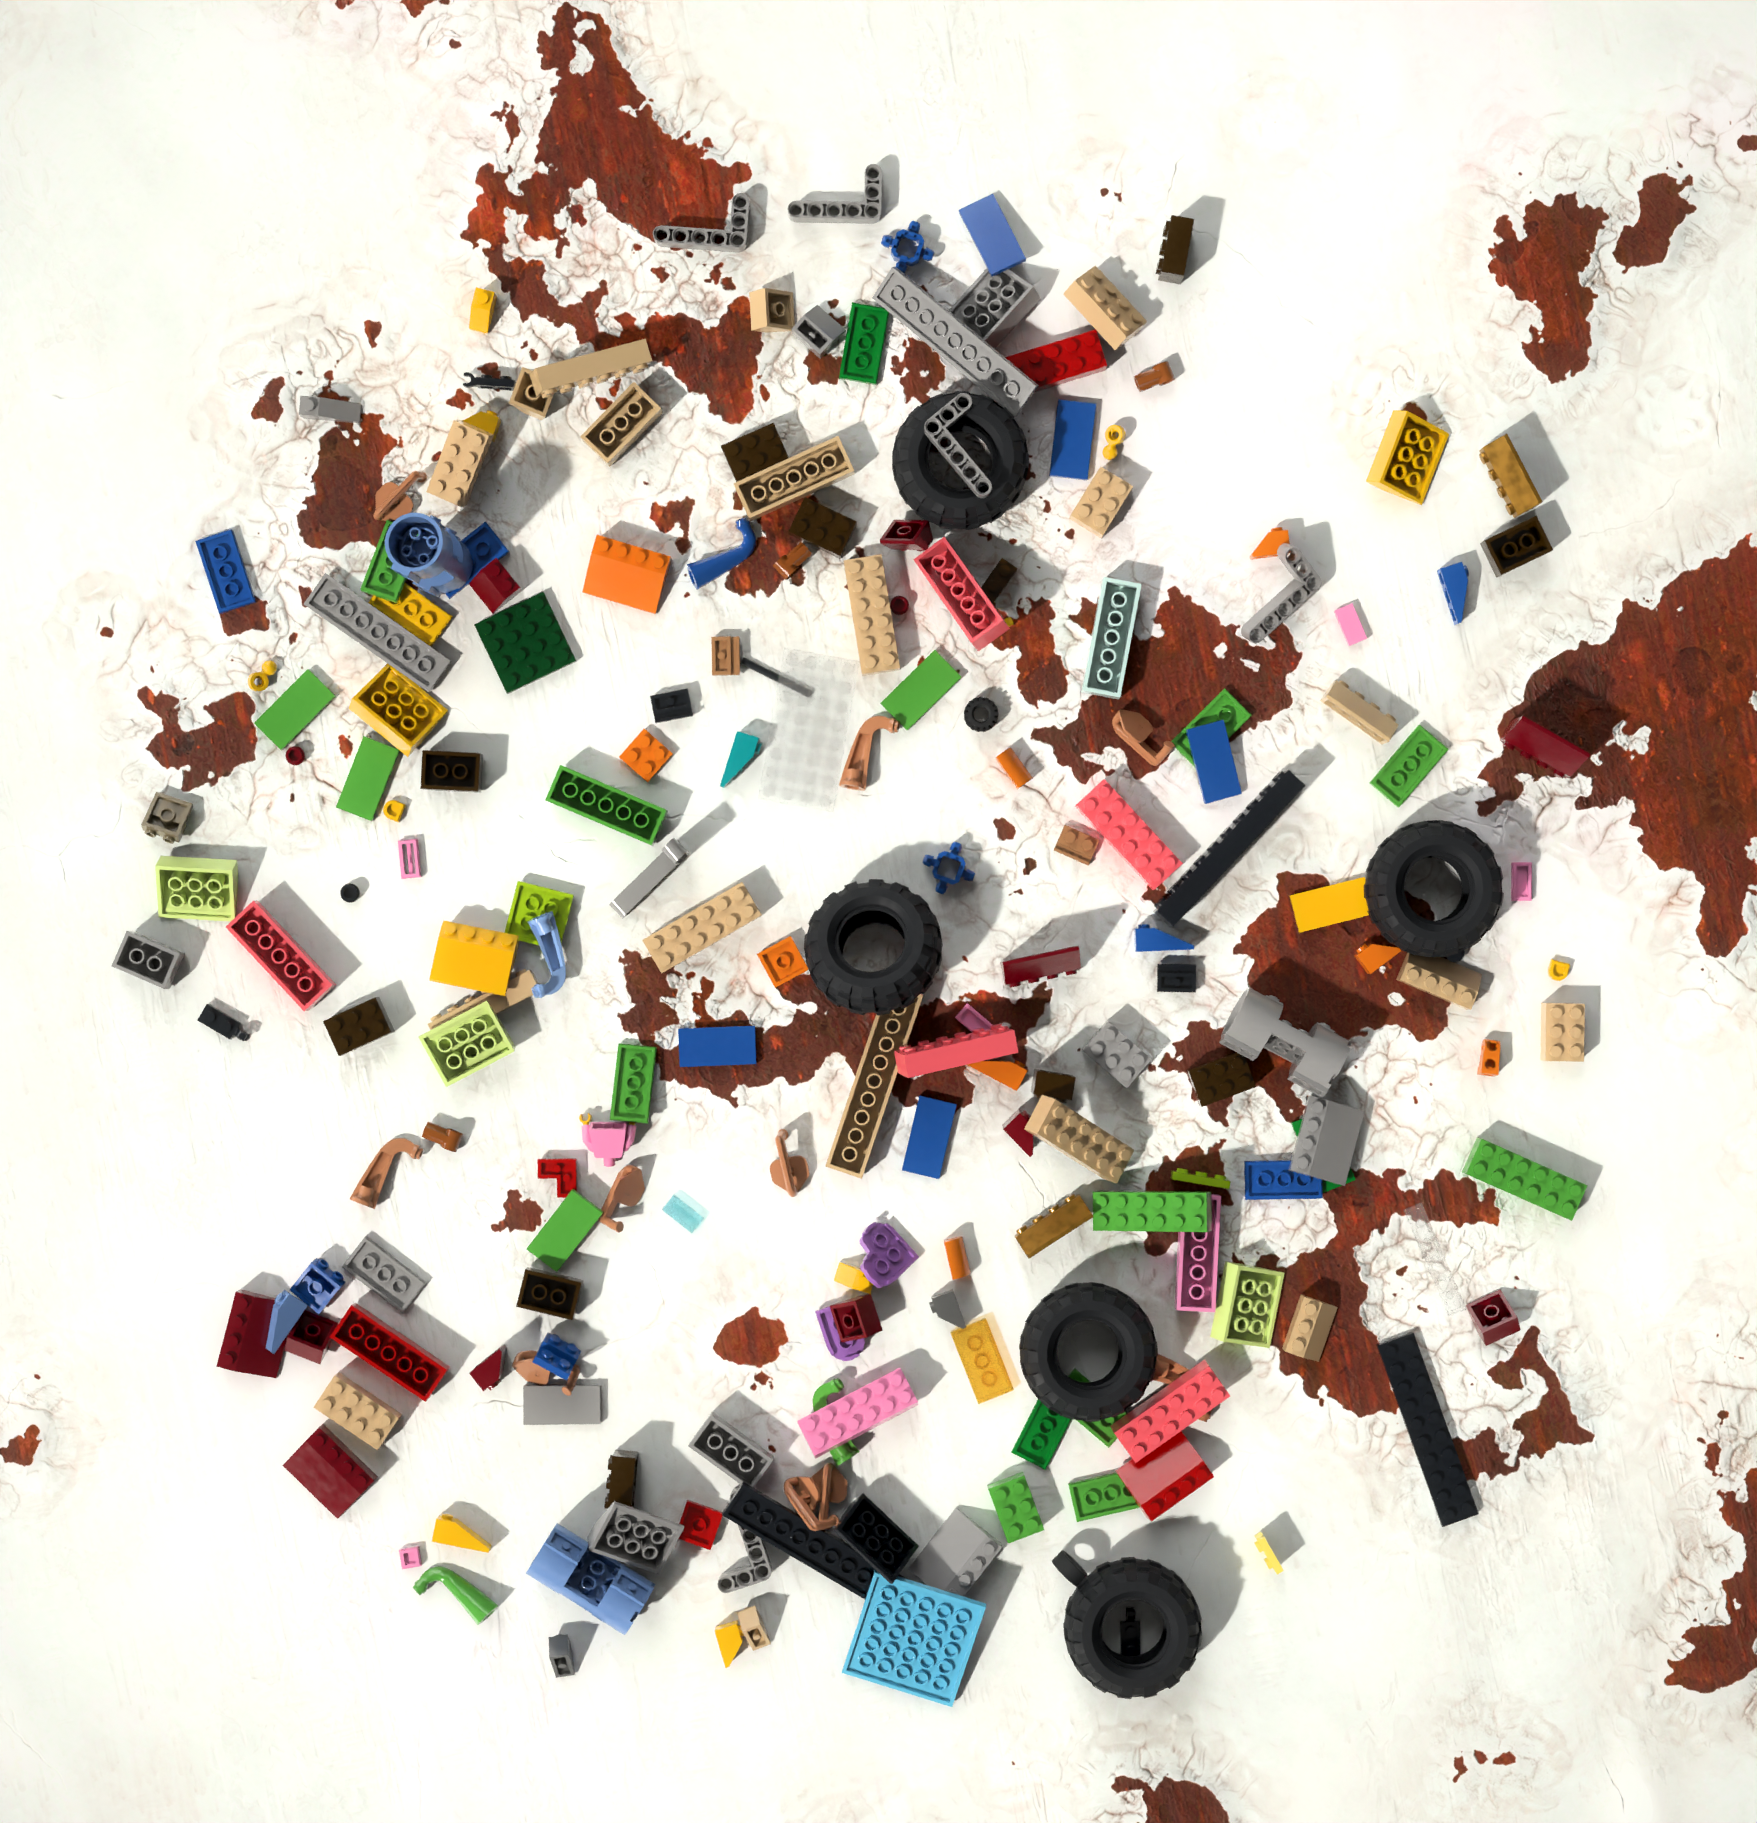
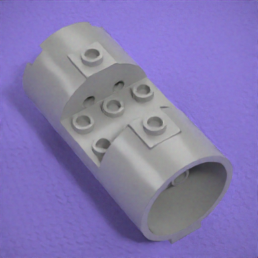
M1249 987L1246 988L1225 1024L1219 1043L1252 1061L1259 1056L1263 1048L1292 1063L1288 1080L1323 1097L1332 1085L1330 1080H1334L1336 1075L1338 1076L1351 1049L1347 1046H1350L1352 1042L1334 1033L1335 1031L1330 1029L1329 1025L1322 1022H1317L1309 1032L1303 1029L1297 1030L1292 1027L1290 1022L1279 1020L1283 1010V1003L1279 1002L1277 997L1272 995L1264 996Z

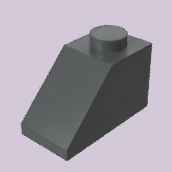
M953 1289L931 1297L932 1302H929L932 1313H937L939 1318L957 1327L966 1328Z
M558 1634L549 1637V1658L556 1678L575 1675L572 1648L568 1634Z

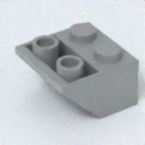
M818 305L804 314L791 329L792 334L820 359L846 331Z

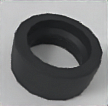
M1064 1550L1052 1560L1057 1570L1076 1587L1085 1576H1088L1075 1559Z

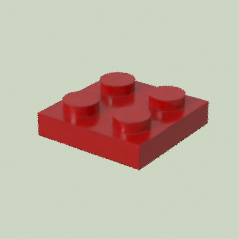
M687 1500L679 1524L684 1525L679 1539L711 1550L722 1519V1512Z

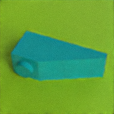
M737 731L720 787L725 788L754 758L755 753L759 754L762 743H759L760 739L758 737Z

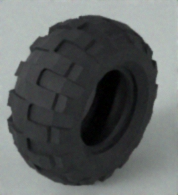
M955 391L954 393L944 395L941 393L929 398L922 405L917 406L908 415L903 425L900 426L892 451L894 481L906 505L908 504L915 511L916 515L923 520L950 530L979 528L1000 518L1013 506L1020 496L1029 468L1027 440L1022 428L1015 421L1014 416L1006 407L1003 408L997 404L994 399L983 394H971L969 391ZM960 393L970 395L972 398L971 409L947 430L950 433L967 432L980 438L988 447L992 457V468L987 478L992 484V490L986 498H978L971 489L957 490L943 485L935 478L929 466V453L934 444L924 433L925 422ZM965 399L958 401V405L962 408L969 405ZM949 411L943 413L945 420H951L954 417ZM930 424L928 430L935 433L938 431V426ZM980 484L977 487L981 493L988 491L986 484Z
M1421 821L1398 829L1377 847L1378 849L1372 859H1370L1366 869L1364 898L1367 902V912L1372 923L1377 926L1381 935L1388 942L1396 945L1402 951L1413 955L1446 957L1471 948L1481 941L1486 932L1491 930L1497 920L1496 916L1499 908L1503 903V875L1501 867L1498 866L1494 858V852L1475 832L1449 821ZM1426 857L1439 858L1449 863L1458 873L1462 884L1461 899L1456 909L1447 917L1437 921H1430L1417 915L1409 906L1405 896L1404 885L1408 872L1415 863Z
M869 879L867 883L857 884L856 881L844 885L845 888L838 893L832 892L823 900V905L818 911H814L808 923L809 928L804 939V950L811 978L818 990H821L829 1001L838 1007L843 1006L849 1009L852 1013L884 1015L890 1014L891 1010L899 1007L904 1009L914 1003L917 996L921 993L924 994L929 989L935 974L939 971L942 961L943 944L937 918L930 910L928 903L920 895H915L908 887L897 882L889 884L885 883L883 879ZM881 923L897 930L905 940L904 948L897 961L886 969L866 972L854 968L844 959L843 949L848 937L861 926Z
M1095 1282L1065 1285L1041 1299V1302L1031 1311L1025 1321L1019 1343L1020 1365L1029 1388L1038 1400L1060 1416L1086 1422L1116 1417L1124 1413L1131 1405L1137 1403L1145 1394L1144 1392L1149 1383L1152 1382L1158 1356L1154 1328L1140 1305L1117 1288ZM1084 1320H1095L1105 1323L1111 1328L1118 1342L1119 1352L1115 1366L1105 1377L1093 1382H1079L1071 1379L1063 1373L1057 1359V1347L1063 1333L1073 1324Z
M1123 1557L1121 1560L1107 1561L1097 1566L1092 1573L1085 1576L1077 1585L1074 1593L1069 1597L1065 1608L1064 1638L1074 1666L1082 1677L1090 1681L1095 1688L1104 1693H1112L1118 1698L1131 1699L1132 1697L1141 1696L1148 1698L1156 1696L1159 1691L1166 1688H1172L1180 1682V1678L1186 1671H1190L1196 1660V1653L1201 1646L1202 1619L1191 1590L1173 1570H1169L1162 1566L1161 1563L1150 1559L1142 1560L1135 1557ZM1127 1600L1148 1602L1157 1608L1163 1616L1164 1626L1159 1641L1148 1652L1137 1656L1118 1654L1111 1650L1102 1639V1625L1106 1615L1117 1604Z

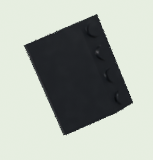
M864 1493L848 1506L834 1530L890 1584L896 1580L919 1547Z

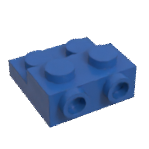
M316 1258L290 1288V1291L316 1313L320 1314L346 1282L343 1280L344 1277L340 1272H333L328 1268L329 1264L327 1261Z
M547 1333L535 1355L533 1363L567 1381L581 1350L575 1344L561 1340L558 1335Z

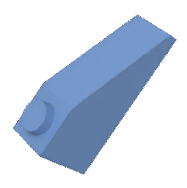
M286 1290L277 1295L272 1309L266 1349L275 1354L308 1306Z

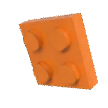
M643 729L619 758L645 781L649 782L673 753L647 730Z
M791 936L757 954L775 988L809 970Z

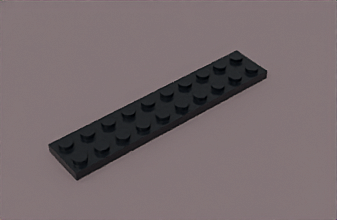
M1410 1332L1377 1344V1349L1441 1526L1445 1527L1478 1515V1510L1414 1333Z
M742 1482L722 1512V1516L861 1598H866L875 1569L848 1543L826 1530H810L799 1514L747 1483Z

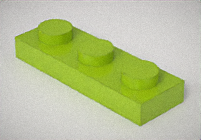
M1177 1168V1171L1171 1172L1172 1180L1230 1189L1231 1181L1226 1180V1176L1215 1174L1214 1178L1207 1177L1205 1172L1196 1171V1174H1190L1187 1169Z

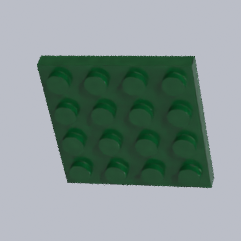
M544 592L474 624L507 694L577 662Z

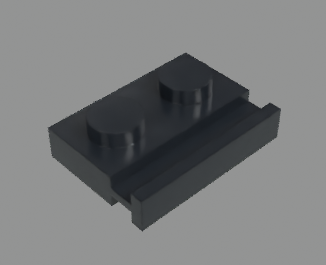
M688 688L650 696L656 724L693 716Z
M1157 964V992H1196V965Z

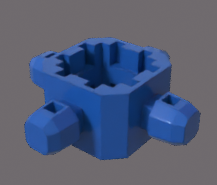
M915 221L909 224L908 231L904 229L898 231L895 239H893V236L883 235L881 241L884 247H892L891 256L897 262L896 267L904 274L908 266L913 267L919 263L920 257L923 260L931 261L934 256L933 250L927 247L926 249L923 248L924 239L919 234L920 223ZM901 238H907L919 244L914 258L899 255L897 252Z
M954 841L949 849L951 852H941L938 854L937 859H934V856L931 855L924 856L922 863L928 867L933 866L932 874L935 879L940 880L936 885L937 893L944 894L948 888L946 886L947 883L954 885L960 881L961 877L966 881H973L975 873L969 869L964 870L966 863L963 857L957 856L958 853H961L962 844ZM943 856L960 862L955 880L937 874Z

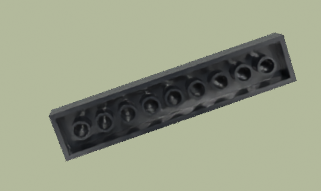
M1290 770L1278 772L1272 779L1274 783L1271 786H1265L1259 792L1261 797L1258 800H1252L1246 806L1247 812L1239 814L1232 821L1234 823L1232 828H1226L1219 835L1221 839L1218 842H1213L1206 849L1208 853L1205 856H1200L1193 863L1195 867L1183 873L1180 877L1182 881L1179 884L1174 883L1167 891L1169 895L1166 898L1161 897L1155 903L1154 907L1156 909L1153 912L1169 927L1175 926L1306 786Z

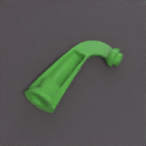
M839 1378L832 1379L815 1391L812 1402L814 1412L828 1405L827 1398L831 1393L842 1391L844 1385ZM851 1440L830 1451L836 1466H839L860 1452Z
M441 1566L426 1570L412 1587L421 1595L426 1592L431 1582L441 1581L477 1625L483 1623L498 1607L495 1602L454 1571Z

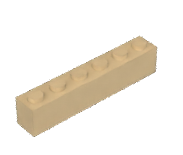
M526 969L515 973L517 977L509 981L505 996L482 992L483 995L477 998L475 995L464 1000L466 1004L460 1007L457 1004L447 1009L449 1013L443 1016L441 1013L430 1018L432 1022L427 1025L431 1030L485 1001H488L495 1014H498L532 996L531 988L539 983L532 970L526 971Z

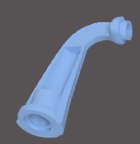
M553 911L527 921L551 972V978L546 984H535L531 988L535 998H542L545 995L556 993L565 982L566 968L563 950Z

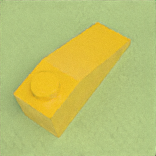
M442 1514V1516L439 1515L436 1518L432 1542L487 1553L491 1550V1544L460 1520L453 1518V1515Z

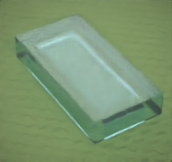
M675 1194L662 1209L690 1233H693L704 1219V1217Z

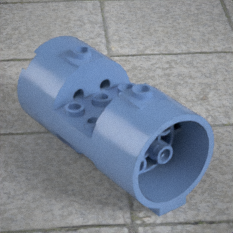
M421 513L402 515L391 524L385 537L386 553L393 563L391 569L413 581L412 584L438 598H440L441 593H448L464 586L472 573L473 560L467 546L456 536L457 532L441 524L442 520L432 515L430 517Z
M558 1523L526 1572L530 1577L554 1592L560 1593L623 1635L632 1626L655 1586L653 1582L617 1560L589 1551L587 1541Z

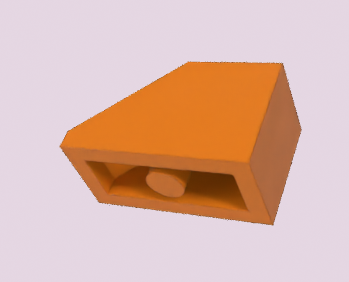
M1282 527L1272 528L1271 532L1267 533L1250 555V560L1277 557L1279 546L1283 543L1290 544L1288 530H1283Z
M1363 944L1356 949L1358 953L1354 957L1367 974H1372L1401 952V950L1397 947Z

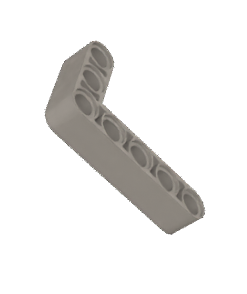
M870 164L866 167L864 202L792 201L787 208L788 217L791 221L799 223H877L881 219L882 170L877 164ZM871 171H875L879 175L877 178L873 179L870 178L868 174ZM871 190H875L878 192V195L872 198L868 193ZM794 208L801 209L799 215H793L791 211ZM813 208H818L821 212L819 215L814 216L810 211ZM835 208L840 213L837 216H832L829 213L830 210ZM851 209H856L859 213L856 216H851L848 212ZM875 209L878 214L872 217L868 215V211Z
M738 193L733 197L730 230L661 225L653 231L654 241L658 246L667 248L743 252L747 248L749 198L744 193ZM739 200H743L746 202V205L740 208L736 206V203ZM742 219L745 221V224L738 227L735 225V221ZM660 233L667 234L664 240H659L657 236ZM679 234L686 235V239L681 242L677 241L676 237ZM699 235L705 237L702 243L696 242L695 239ZM717 237L724 238L722 244H716L714 240ZM736 238H741L743 243L737 246L733 244V241Z
M960 393L925 422L924 433L978 498H986L992 490L990 480L947 430L971 409L972 398L970 395ZM965 399L969 405L962 408L958 405V401ZM949 411L954 417L951 420H945L943 413ZM936 424L938 431L932 433L928 430V426ZM948 439L951 445L944 448L940 445V441ZM955 454H961L963 461L957 463L952 457ZM973 469L976 475L973 478H969L965 475V471ZM980 484H986L988 491L981 493L977 487Z
M1283 543L1279 546L1277 555L1294 579L1242 626V636L1252 643L1261 642L1321 586L1319 575L1301 551L1288 543Z
M671 839L662 848L663 852L609 904L622 919L690 854L677 839Z
M736 1487L731 1491L730 1500L732 1499L733 1495L736 1493L739 1487ZM739 1525L738 1527L751 1564L724 1572L719 1576L717 1585L718 1589L723 1593H730L769 1579L772 1572V1565L763 1539L758 1536L749 1538L746 1535L747 1530ZM754 1548L761 1549L762 1554L760 1556L753 1555L752 1550ZM765 1566L768 1569V1573L760 1574L758 1568ZM746 1572L750 1575V1578L744 1581L740 1578V1574ZM725 1578L731 1580L732 1584L728 1587L722 1585L721 1581Z

